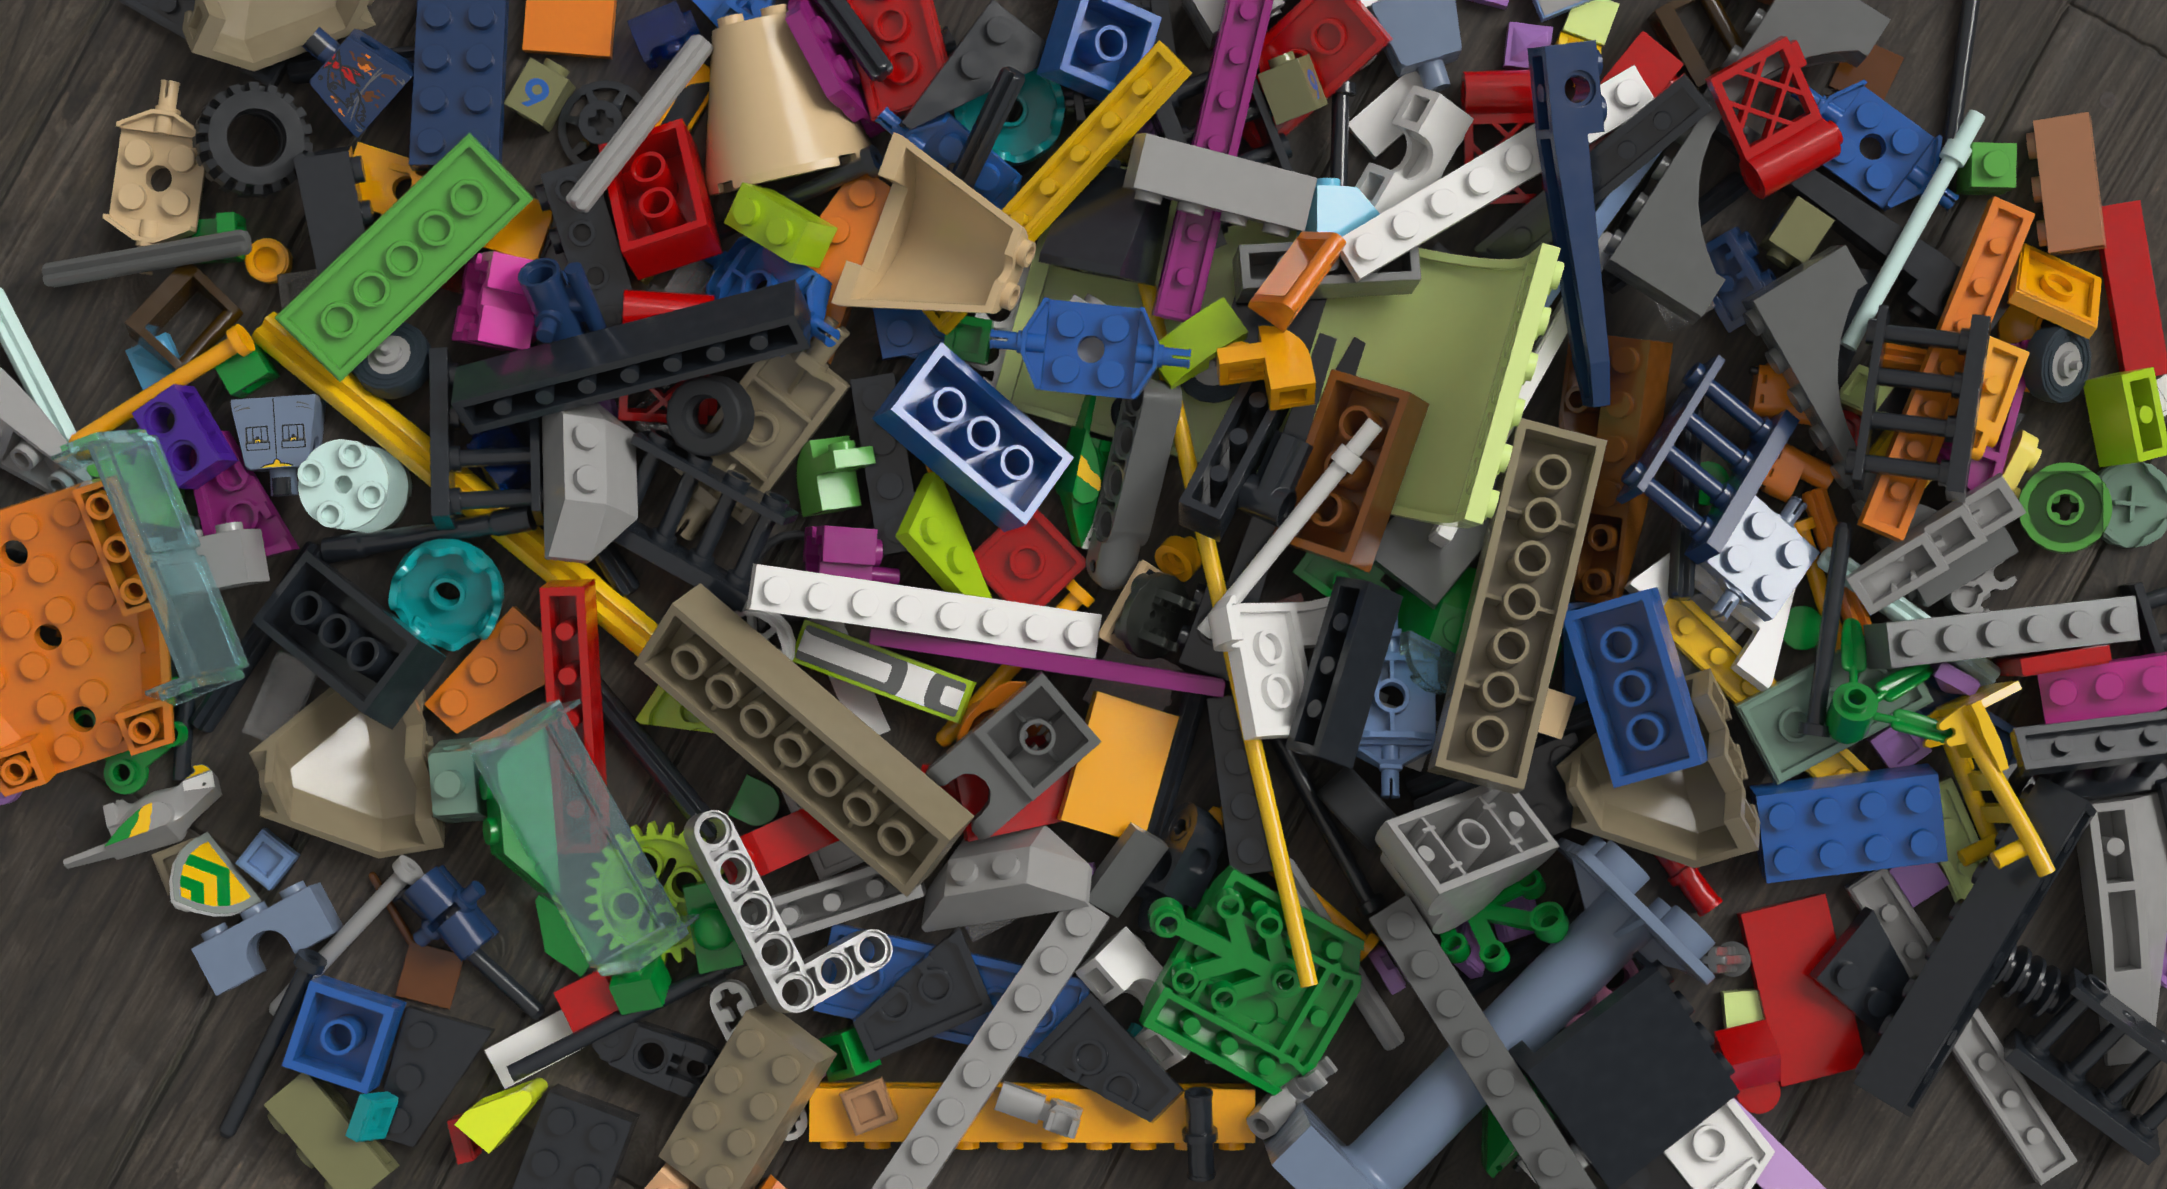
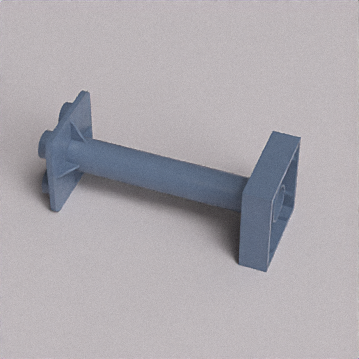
M1593 835L1583 846L1562 837L1557 841L1560 846L1557 850L1574 867L1585 910L1569 925L1567 935L1563 940L1551 943L1483 1011L1507 1050H1510L1522 1040L1535 1053L1548 1043L1634 958L1632 954L1637 950L1649 962H1654L1658 959L1664 966L1676 968L1705 985H1708L1715 978L1714 974L1700 961L1715 945L1713 939L1677 905L1671 908L1661 898L1657 897L1646 907L1634 894L1650 877L1612 840L1606 843L1599 836ZM1448 1046L1352 1144L1346 1146L1303 1102L1296 1106L1294 1112L1278 1132L1264 1139L1263 1142L1271 1165L1295 1189H1403L1487 1104L1451 1047Z

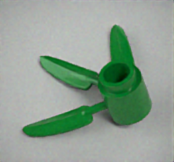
M1854 618L1845 619L1841 632V667L1849 672V682L1840 685L1835 690L1825 717V725L1829 727L1830 736L1842 744L1856 743L1867 736L1873 720L1891 724V728L1895 731L1944 743L1946 738L1952 736L1953 730L1951 728L1943 731L1938 730L1936 724L1939 721L1904 709L1894 710L1892 716L1877 712L1880 701L1883 699L1887 702L1895 701L1931 677L1934 669L1929 664L1905 667L1877 682L1875 685L1877 694H1875L1868 686L1858 683V673L1864 672L1867 667L1863 629L1858 620Z

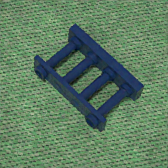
M1720 355L1715 356L1704 364L1697 362L1686 372L1682 379V383L1685 385L1684 389L1640 460L1634 461L1622 475L1620 481L1624 483V486L1615 498L1619 503L1624 504L1643 493L1690 531L1689 536L1693 540L1684 555L1697 565L1722 552L1800 421L1788 410H1784L1770 419L1767 416L1761 418L1716 382L1714 378L1725 362V359ZM1704 395L1750 431L1749 437L1752 441L1747 449L1740 450L1694 412ZM1683 428H1686L1730 464L1729 470L1733 473L1727 482L1720 483L1674 445ZM1663 461H1666L1710 497L1709 503L1713 506L1707 515L1701 517L1653 478Z

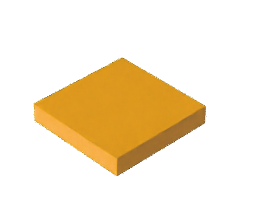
M2023 243L2011 273L2008 302L2090 339L2098 326L2102 279L2027 243Z

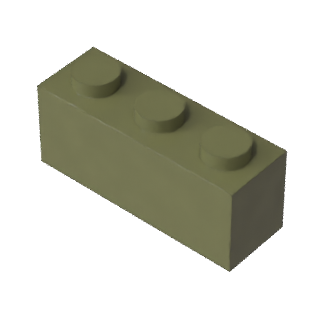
M301 1073L264 1104L270 1112L267 1115L270 1123L281 1134L287 1133L298 1146L296 1153L302 1162L309 1168L313 1169L315 1167L325 1178L324 1186L326 1189H373L400 1166L379 1140L355 1142L345 1136L354 1110L331 1082Z

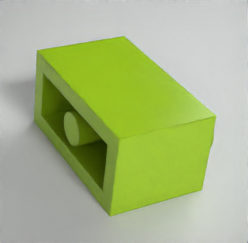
M742 182L724 221L728 226L786 261L820 268L838 229L775 190Z
M2154 367L2112 373L2085 381L2083 388L2099 467L2139 463L2167 455V431Z

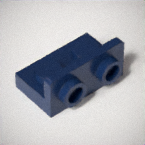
M1738 226L1706 244L1707 252L1716 274L1726 279L1711 304L1728 333L1745 324L1743 313L1747 311L1741 301L1777 279L1770 269L1764 271L1756 255L1760 254L1755 240L1748 231L1742 233Z

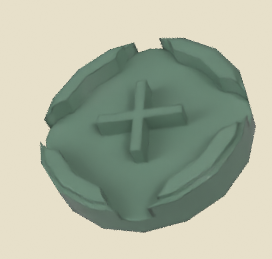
M2145 462L2107 466L2097 472V475L2103 480L2110 491L2113 506L2110 523L2100 538L2107 544L2122 548L2147 546L2161 538L2167 530L2166 475L2152 464Z

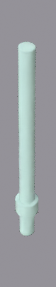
M1969 110L1953 139L1949 138L1939 154L1942 159L1841 340L1840 344L1852 351L1857 350L1866 334L1869 318H1875L1879 305H1882L1957 168L1964 167L1972 153L1970 145L1985 120V116L1980 112Z

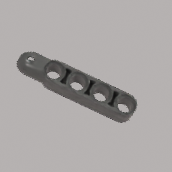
M1150 379L1136 400L1122 399L1094 514L1093 532L1086 557V568L1090 578L1103 589L1113 591L1122 589L1127 584L1136 568L1140 549L1146 544L1150 536L1182 407L1183 398L1180 385L1171 389L1164 380L1155 381ZM1094 562H1096V569H1095V570H1094V566H1093Z

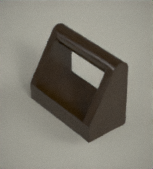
M1673 0L1656 9L1647 18V21L1660 44L1684 63L1677 72V75L1680 77L1685 73L1696 88L1700 90L1707 86L1705 80L1707 77L1723 68L1719 66L1711 71L1707 69L1677 12L1699 1L1728 54L1735 44L1741 48L1744 47V44L1719 0Z
M189 264L178 266L127 319L125 325L130 338L172 371H175L214 347L226 334V331L233 327L244 313L197 267ZM198 291L223 311L177 358L154 336Z

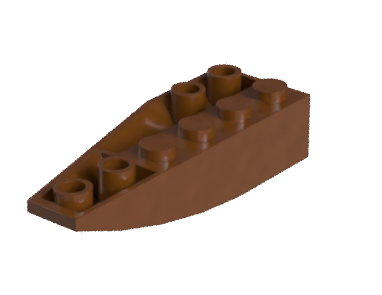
M1607 335L1610 358V405L1588 407L1583 406L1572 362L1570 343L1568 341L1558 419L1559 428L1607 440L1575 574V600L1598 604L1623 596L1624 587L1627 584L1649 498L1642 493L1624 504L1619 503L1615 498L1624 486V483L1620 481L1622 475L1634 461L1640 460L1663 423L1673 343Z

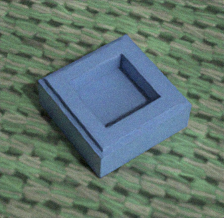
M263 828L235 864L270 891L277 886L300 857V854L269 829Z

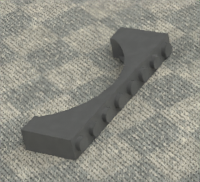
M1773 0L1767 11L1758 8L1744 30L1751 35L1743 48L1735 44L1721 68L1731 65L1780 36H1787L1789 42L1792 40L1798 41L1807 65L1804 67L1847 62L1857 68L1869 55L1891 19L1861 0ZM1779 52L1766 58L1761 77L1772 79L1782 74L1784 63ZM1753 66L1744 71L1751 73ZM1735 75L1722 83L1730 101L1736 102L1744 96L1749 79ZM1707 87L1703 96L1711 104L1713 110L1675 140L1676 143L1680 144V147L1672 159L1664 155L1650 177L1657 183L1649 196L1641 192L1629 209L1627 215L1633 218V221L1624 233L1617 229L1603 250L1604 253L1610 256L1603 269L1692 325L1704 315L1726 280L1716 274L1707 252L1701 229L1698 205L1699 179L1703 158L1710 138L1722 118L1709 87Z
M1835 245L1825 249L1741 302L1747 311L1743 313L1746 325L1755 336L1760 335L1768 348L1765 352V357L1775 373L1778 375L1782 373L1790 386V389L1787 390L1790 402L1798 412L1802 413L1804 411L1812 425L1808 429L1809 434L1821 451L1826 449L1834 463L1830 466L1831 473L1843 489L1848 488L1855 500V503L1852 504V509L1859 520L1877 474L1866 473L1863 490L1854 489L1852 475H1845L1848 449H1857V446L1847 427L1841 406L1838 386V357L1841 336L1849 309L1858 289L1866 285L1867 282L1847 246ZM1918 504L1908 531L1938 511ZM2005 526L1986 536L1987 542L1948 564L1949 570L1903 597L1915 604L1929 607L2019 551ZM1873 532L1877 539L1873 542L1877 553L1894 542V540Z
M1408 895L1369 918L1375 933L1460 1061L1539 1189H1596Z

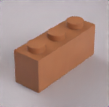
M2089 112L2034 120V132L2026 133L2029 159H2038L2039 176L2031 177L2034 203L2043 202L2045 220H2038L2036 222L2039 246H2048V253L2053 256L2106 248L2092 120Z

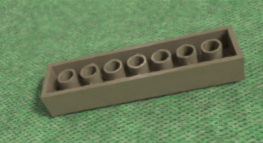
M1521 418L1518 427H1514L1508 438L1507 444L1513 446L1505 473L1500 472L1496 487V490L1500 491L1499 499L1492 519L1489 518L1427 770V772L1511 794H1517L1525 788L1607 445V440Z
M701 583L671 604L634 663L906 897L933 872L974 818L972 813Z

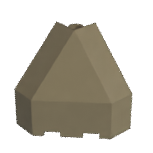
M195 0L194 10H188L184 14L182 30L192 53L255 72L307 52L302 46L319 26L332 38L338 40L348 36L354 29L361 31L376 25L367 8V5L370 6L374 0Z
M1710 668L1684 676L1708 753V761L1701 765L1614 788L1598 733L1596 732L1556 766L1566 784V793L1573 806L1572 828L1693 868L1759 850L1760 820L1757 808L1754 804L1749 805L1746 800L1743 781L1748 780V775L1740 745L1734 744L1726 721L1732 720L1729 704Z
M333 688L327 689L249 752L259 773V783L262 791L260 816L378 859L444 848L445 822L435 818L432 812L428 753L434 748L433 737L427 734L423 711L428 710L424 705L426 702L424 689L393 730L364 715Z

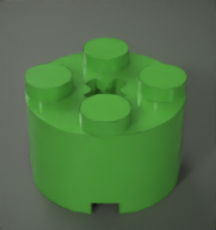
M2056 463L2041 469L2027 481L2019 498L2026 511L2024 515L2019 517L2025 534L2037 546L2053 553L2069 554L2090 547L2103 535L2112 516V498L2106 484L2096 473L2076 463ZM2060 497H2069L2070 504L2078 506V512L2071 513L2067 521L2060 520V514L2051 510V505L2059 504Z

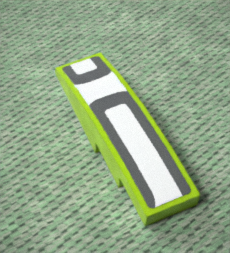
M807 619L803 622L795 644V657L793 659L795 663L961 724L976 685L974 681L883 647L871 645L867 641Z

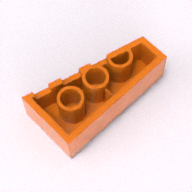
M868 174L842 185L820 215V218L838 229L820 268L808 266L832 283L825 318L829 316L839 322L835 329L841 328V326L846 327L852 307L831 303L846 260L861 266L863 265L891 189L889 185L879 178H872ZM835 353L832 355V357H831V358L829 359V361H828V363H829L830 365H831V363H832V360H833V357H834Z

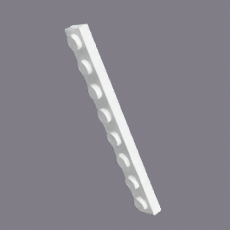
M1635 65L1600 85L1601 95L1607 103V118L1604 122L1605 132L1588 134L1589 145L1617 129L1654 98ZM1535 124L1344 235L1343 238L1346 241V245L1340 257L1356 282L1360 281L1541 174Z
M753 564L746 608L1095 659L1102 617L1101 614L761 564Z

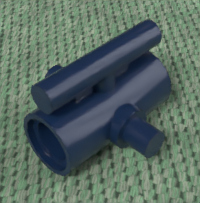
M540 258L527 263L521 268L518 273V281L529 307L534 313V322L537 328L536 338L540 342L546 344L585 334L587 331L583 322H586L589 332L607 328L581 263H570L563 271L556 260Z
M441 865L439 868L436 866L423 875L404 892L424 917L421 921L422 927L413 934L414 941L419 946L426 947L433 940L443 939L461 962L482 945L489 942L499 933V930L477 905V901L486 893L484 886L478 881H472L466 888H462L444 865Z

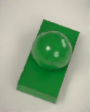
M723 876L722 879L728 883L726 876ZM705 880L682 885L699 974L743 965L741 950Z

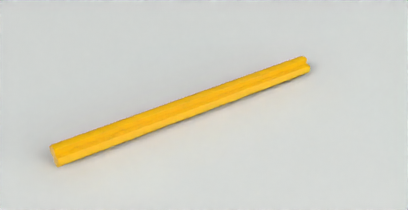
M272 312L266 316L262 325L251 336L254 343L431 487L430 437L383 398H379L365 390L358 378L351 372L339 382L275 319L278 313ZM467 467L462 468V472H455V488H461L462 492L494 490ZM504 508L463 510V514L469 517L487 514ZM537 526L535 531L505 536L491 535L493 539L546 582L551 580L595 579L598 625L637 657L640 655L658 624L627 598L617 593L610 584L584 563L545 559L544 530Z

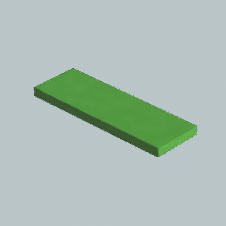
M469 132L275 316V319L341 382L520 213L534 197Z

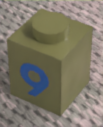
M1293 51L1268 60L1270 70L1257 74L1276 125L1328 105L1309 54L1296 59Z
M530 57L504 104L511 111L550 133L560 116L564 104L573 94L576 87L566 78L569 71L548 58L541 64Z
M1796 196L1787 202L1759 246L1768 251L1765 256L1773 264L1785 270H1788L1789 267L1794 269L1809 260L1835 220L1801 197Z

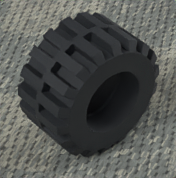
M248 82L246 85H239L238 83L217 94L203 108L200 117L196 120L194 126L196 133L192 141L193 148H196L198 154L195 157L198 166L202 165L207 172L205 176L210 182H217L220 185L219 189L226 193H237V197L248 198L256 196L257 198H262L281 191L298 179L294 158L297 154L312 152L313 143L309 142V136L313 132L311 124L306 125L303 118L307 115L302 106L297 108L292 103L295 98L290 94L285 93L283 95L277 92L278 87L271 84L259 86V82ZM243 115L256 116L265 120L273 128L278 140V151L270 163L260 167L249 166L239 161L232 154L227 143V130L236 118Z

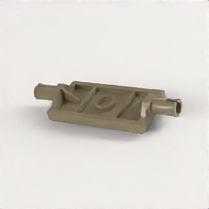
M827 316L824 319V322L834 329L839 324L832 317ZM844 326L837 328L840 332L839 340L833 336L830 337V339L836 342L833 347H827L813 336L810 340V349L787 354L783 357L779 356L755 362L739 384L743 386L752 400L755 411L753 430L747 441L735 451L718 456H710L713 459V466L724 472L733 470L747 476L752 481L750 486L763 493L774 488L800 454L805 443L810 441L851 387L849 383L832 371L827 364L844 339L850 335V332ZM722 406L704 429L705 432L715 433L722 427L724 419ZM675 468L674 470L682 476L683 471ZM699 481L676 532L680 528L683 529L690 520L680 536L693 541L698 531L712 514L721 492ZM737 502L731 516L743 525L748 522L755 511Z

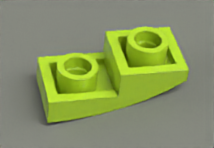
M1224 297L1193 315L1159 341V344L1165 345V347L1191 349V358L1172 357L1190 360L1189 369L1165 365L1162 368H1157V371L1171 389L1207 370L1210 360L1217 357V348H1223L1231 343L1247 340L1248 330Z

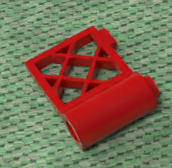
M1787 36L1778 37L1705 79L1741 159L1739 165L1742 177L1751 192L1760 199L1771 195L1839 156L1841 153L1840 145L1843 143V136L1838 126L1833 121H1826L1821 116L1801 70L1802 67L1807 65L1798 41L1792 40L1789 42ZM1776 52H1779L1784 63L1779 82L1761 77L1766 58ZM1753 66L1751 73L1744 71ZM1735 75L1749 79L1741 104L1730 101L1722 85L1723 82ZM1790 79L1794 88L1789 86ZM1758 83L1777 89L1769 113L1751 108ZM1786 92L1797 95L1805 111L1804 114L1791 121L1778 117ZM1733 108L1739 110L1737 116H1736V114H1735ZM1748 113L1767 119L1761 138L1751 144L1748 143L1743 132ZM1776 123L1782 124L1781 127L1774 130Z
M1529 70L1462 72L1460 87L1461 109L1474 118L1463 140V165L1474 159V153L1478 157L1484 154L1473 143V125L1490 124L1503 136L1496 144L1497 146L1511 138L1525 123H1535ZM1499 124L1516 125L1507 132ZM1542 177V190H1543V189H1544V184H1543V177ZM1517 187L1513 190L1516 194L1504 195L1490 204L1527 203L1537 194H1525Z
M624 290L622 324L713 301L715 298L714 295ZM686 380L677 382L664 394L658 387L649 389L658 399L647 409L628 408V395L619 397L618 420L667 423V410L659 408L663 405L667 408L675 389ZM708 398L701 402L698 411L699 424L707 425L708 416H715L717 413V400Z

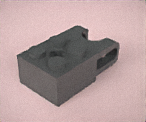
M1039 671L928 767L925 774L939 786L947 785L951 780L962 774H976L986 781L989 787L988 801L971 822L972 832L979 840L989 838L1026 805L1034 801L1099 745L1101 740L1047 677ZM1033 724L1037 728L1041 724L1047 728L1043 733L1046 741L1039 747L1035 742L1031 746L1025 743L1029 736L1026 729Z

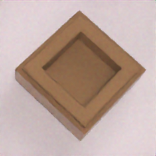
M883 1076L844 1090L839 1094L855 1136L898 1120V1115Z

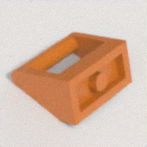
M1302 231L1252 297L1248 307L1285 332L1335 265L1346 245L1345 239L1335 232Z

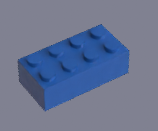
M942 342L922 351L871 418L1004 532L1025 526L1074 458Z
M1658 587L1567 612L1564 623L1613 787L1616 788L1694 767L1708 761L1706 746Z
M1928 763L1784 781L1779 785L1767 783L1749 786L1751 804L1756 805L1760 820L1759 850H1757L1759 871L1766 883L1948 861L1938 773Z

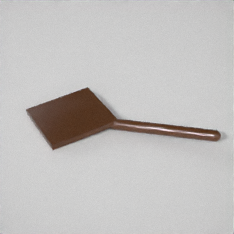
M1874 45L1869 55L1857 68L1847 62L1839 63L1828 86L1841 91L1865 80L1867 81L1865 87L1884 100L1904 57Z
M370 872L368 878L377 891L382 882L375 872ZM391 901L386 906V909L409 946L395 996L451 1009L464 960L461 962L452 951L429 945L426 947L419 946L414 941L412 933L395 904Z

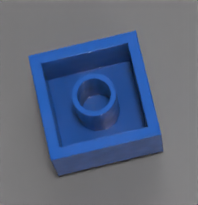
M1059 0L1036 75L1102 102L1154 46L1162 17L1124 0Z
M325 975L310 980L282 1066L368 1094L380 1085L407 1002Z

